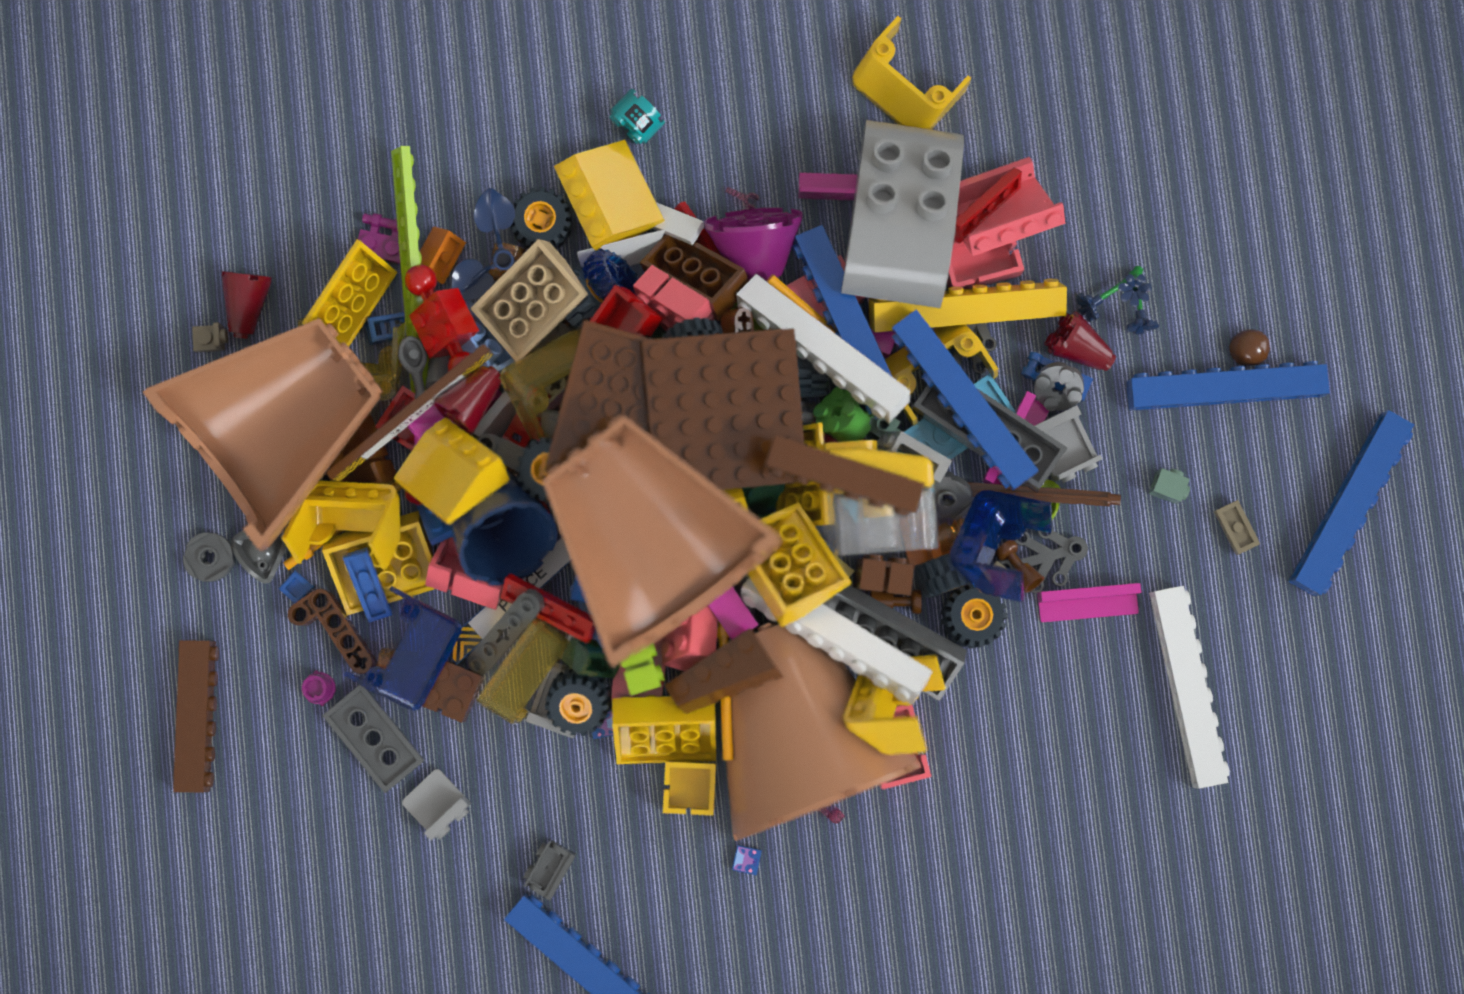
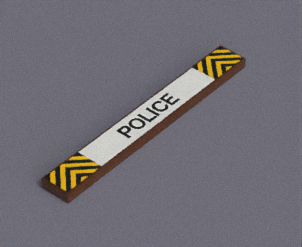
M485 344L479 346L327 471L328 476L331 480L340 482L433 406L438 396L472 374L495 354Z

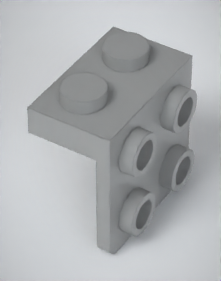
M439 769L430 773L402 801L403 806L427 830L424 834L430 841L436 837L439 840L442 839L451 830L448 826L455 819L457 822L462 820L469 813L467 808L472 804Z

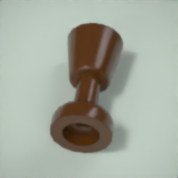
M1011 539L1002 544L994 555L1000 561L1009 560L1016 569L1014 574L1025 593H1028L1038 587L1043 582L1044 577L1030 564L1023 563L1016 555L1018 544L1014 539Z
M870 590V597L892 609L893 606L910 607L911 613H921V590H912L910 597H893V593Z

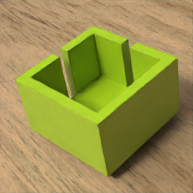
M654 644L636 655L632 654L621 663L622 668H625L626 671L624 675L630 695L662 687L661 681L665 680L661 665L656 666L653 657L658 656Z

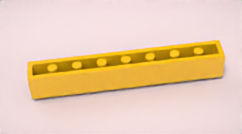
M1045 279L1044 283L1021 281L1020 285L997 283L996 287L973 285L972 289L950 287L948 291L944 292L941 308L869 298V327L874 332L892 331L894 325L916 309L931 328L1066 316L1067 287L1059 282L1058 279Z

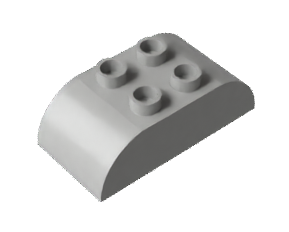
M872 120L865 121L841 293L941 308L955 235L964 151L963 134Z

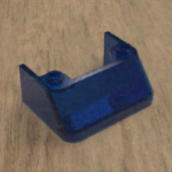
M992 490L980 491L976 494L951 548L950 559L952 565L981 593L1023 602L1022 571L990 564L1001 538L1007 540L1020 539L1026 529L1051 533V502Z
M391 586V592L405 599L400 610L401 619L409 624L386 669L374 666L367 671L364 678L347 671L344 676L383 698L411 711H416L425 703L461 634L462 626L457 619Z

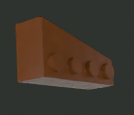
M749 628L667 683L665 687L675 704L685 714L717 703V700L738 695L739 692L748 688L759 687L769 680L780 679L783 675L759 637Z

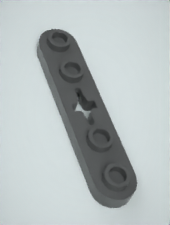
M527 589L472 651L468 657V665L473 672L484 675L491 670L543 610L545 601L537 590ZM508 626L511 627L507 636L501 639L500 636L503 634L504 629Z

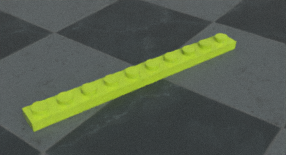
M400 146L391 151L406 337H417L420 340L409 315L424 301L421 296L412 294L405 285L407 271L411 267L421 264L422 256L418 249L420 232L416 225L418 207L414 200L416 183L412 176L414 159L410 152V146ZM428 354L427 362L422 373L424 387L426 385L428 362L430 359ZM410 375L411 391L415 393L413 379Z

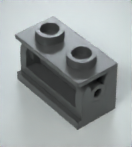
M549 840L547 844L543 842L536 853V856L539 857L536 865L530 864L523 876L527 880L524 886L528 885L529 889L550 901L577 854L553 840Z

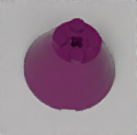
M780 207L753 208L726 212V217L717 219L716 215L704 221L705 229L722 257L744 268L749 281L757 274L767 282L772 274L777 278L783 274L795 241V236L803 219V213L797 209H791V213H785Z

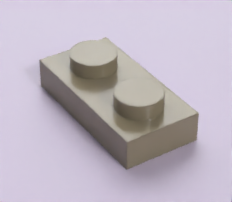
M1238 500L1214 511L1236 555L1260 545Z

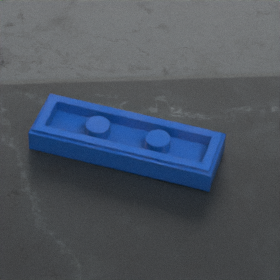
M365 547L344 554V563L368 623L391 616L392 609L368 548Z

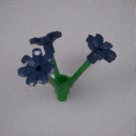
M1135 266L1125 279L1101 295H1096L1092 298L1090 295H1084L1083 293L1076 294V302L1079 306H1082L1078 310L1081 314H1086V319L1089 322L1100 317L1096 307L1103 303L1105 298L1119 290L1124 292L1120 296L1123 302L1130 299L1131 306L1137 307V311H1135L1136 320L1133 323L1127 324V332L1136 331V335L1144 334V330L1152 331L1159 328L1158 322L1147 319L1145 310H1143L1142 301L1147 302L1150 297L1146 292L1152 290V285L1144 283L1146 277L1142 275L1143 268L1141 266Z

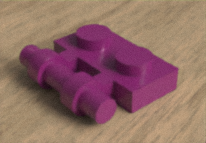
M364 213L362 223L370 224L371 228L370 231L360 229L358 240L384 261L400 264L397 218L392 220L383 218L381 214L374 213L370 215ZM380 227L392 229L391 236L380 234Z

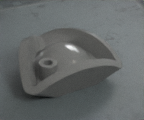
M286 528L281 531L272 545L265 551L257 549L244 530L232 538L231 546L238 562L251 576L264 584L272 581L287 546L282 536Z

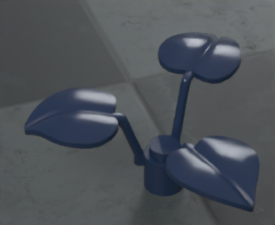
M488 188L477 200L474 208V221L482 232L494 230L498 249L493 254L494 263L485 268L476 259H465L457 264L452 274V288H458L464 300L481 298L494 285V279L487 271L496 267L500 270H508L517 261L514 260L513 255L508 249L503 248L498 230L507 229L512 225L515 218V210L512 203L493 188Z

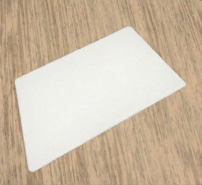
M665 230L605 244L597 252L594 248L578 251L577 255L580 265L596 275L638 264L661 240Z

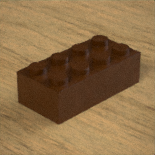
M666 234L640 261L644 273L653 265L669 275L670 278L662 287L673 277L707 298L712 310L711 314L718 321L721 320V316L725 311L730 310L737 302L736 294L749 282L744 268L697 242L691 245Z

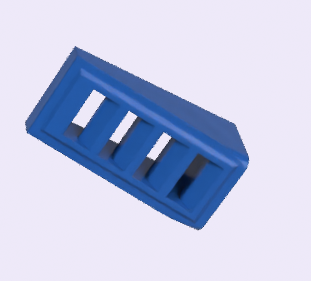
M404 312L367 318L365 324L370 345L405 338ZM395 320H399L401 332H397ZM386 322H389L391 334L386 332ZM379 324V329L381 335L377 336L375 329V325Z

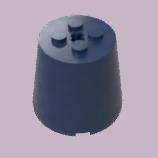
M506 466L504 467L510 480L449 524L459 562L464 572L474 581H484L492 586L504 585L505 578L509 574L524 579L534 573L544 564L542 560L549 551H553L557 540V527L551 514L537 499L529 496V492H525L522 489V483L518 482V479Z

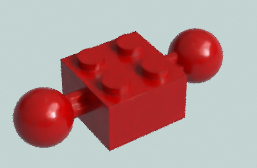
M418 264L407 271L405 285L412 294L421 296L424 302L409 317L430 359L451 356L447 365L449 372L471 354L470 352L463 351L461 346L477 334L479 329L459 289L452 288L434 292L433 290L437 284L435 272L427 265Z

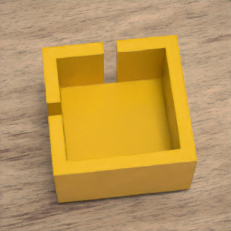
M666 761L664 785H670V789H664L663 813L686 814V808H691V814L714 815L716 763Z

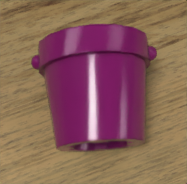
M317 670L309 675L302 684V693L309 702L320 704L321 706L329 702L336 692L334 679L329 674L318 672Z

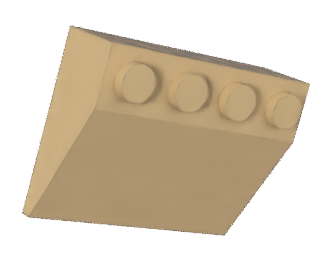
M538 239L470 309L516 363H520L588 293L566 260L548 241Z

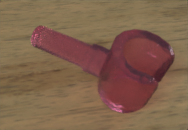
M730 187L726 189L727 193L742 200L744 206L748 209L755 207L748 202L749 197L759 200V196L756 193L746 195Z
M825 807L818 809L819 812L823 813L835 824L840 823L845 817L837 807L831 812Z

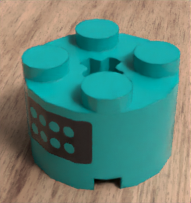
M630 89L612 107V114L609 118L616 126H623L628 131L626 136L634 144H646L665 124V120H658L661 114L642 95L639 98L634 96L636 91Z

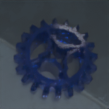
M600 248L594 251L584 262V277L588 280V286L593 289V293L598 295L599 300L602 299L604 301L615 285L627 288L636 295L633 285L638 280L637 273L633 271L632 266H629L627 260L621 258V255L610 252L609 249L603 250Z

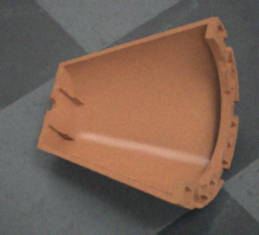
M320 319L156 384L143 391L155 410L170 423L176 424L179 432L194 449L198 450L246 516L248 526L243 530L257 549L265 551L272 545L381 398L379 394L383 392L374 381L372 375L360 363L355 353L345 342L340 344L336 339L339 334L330 323L325 325Z
M618 416L608 423L610 428L603 433L598 432L588 439L589 446L586 449L581 450V448H577L567 456L569 460L562 466L557 464L547 472L549 476L543 480L602 645L612 667L627 660L632 654L636 655L682 625L681 623L686 621L691 615H696L741 581L742 577L750 570L758 567L782 542L781 537L774 530L625 416Z
M768 623L758 627L759 632L756 635L783 677L764 682L763 685L756 688H748L739 692L738 695L731 697L733 760H726L732 835L735 841L803 816L921 767L919 760L913 753L883 754L847 729L843 716L856 679L842 661L834 660L829 653L821 648L812 646L800 635L789 632L785 626L781 627L776 623Z

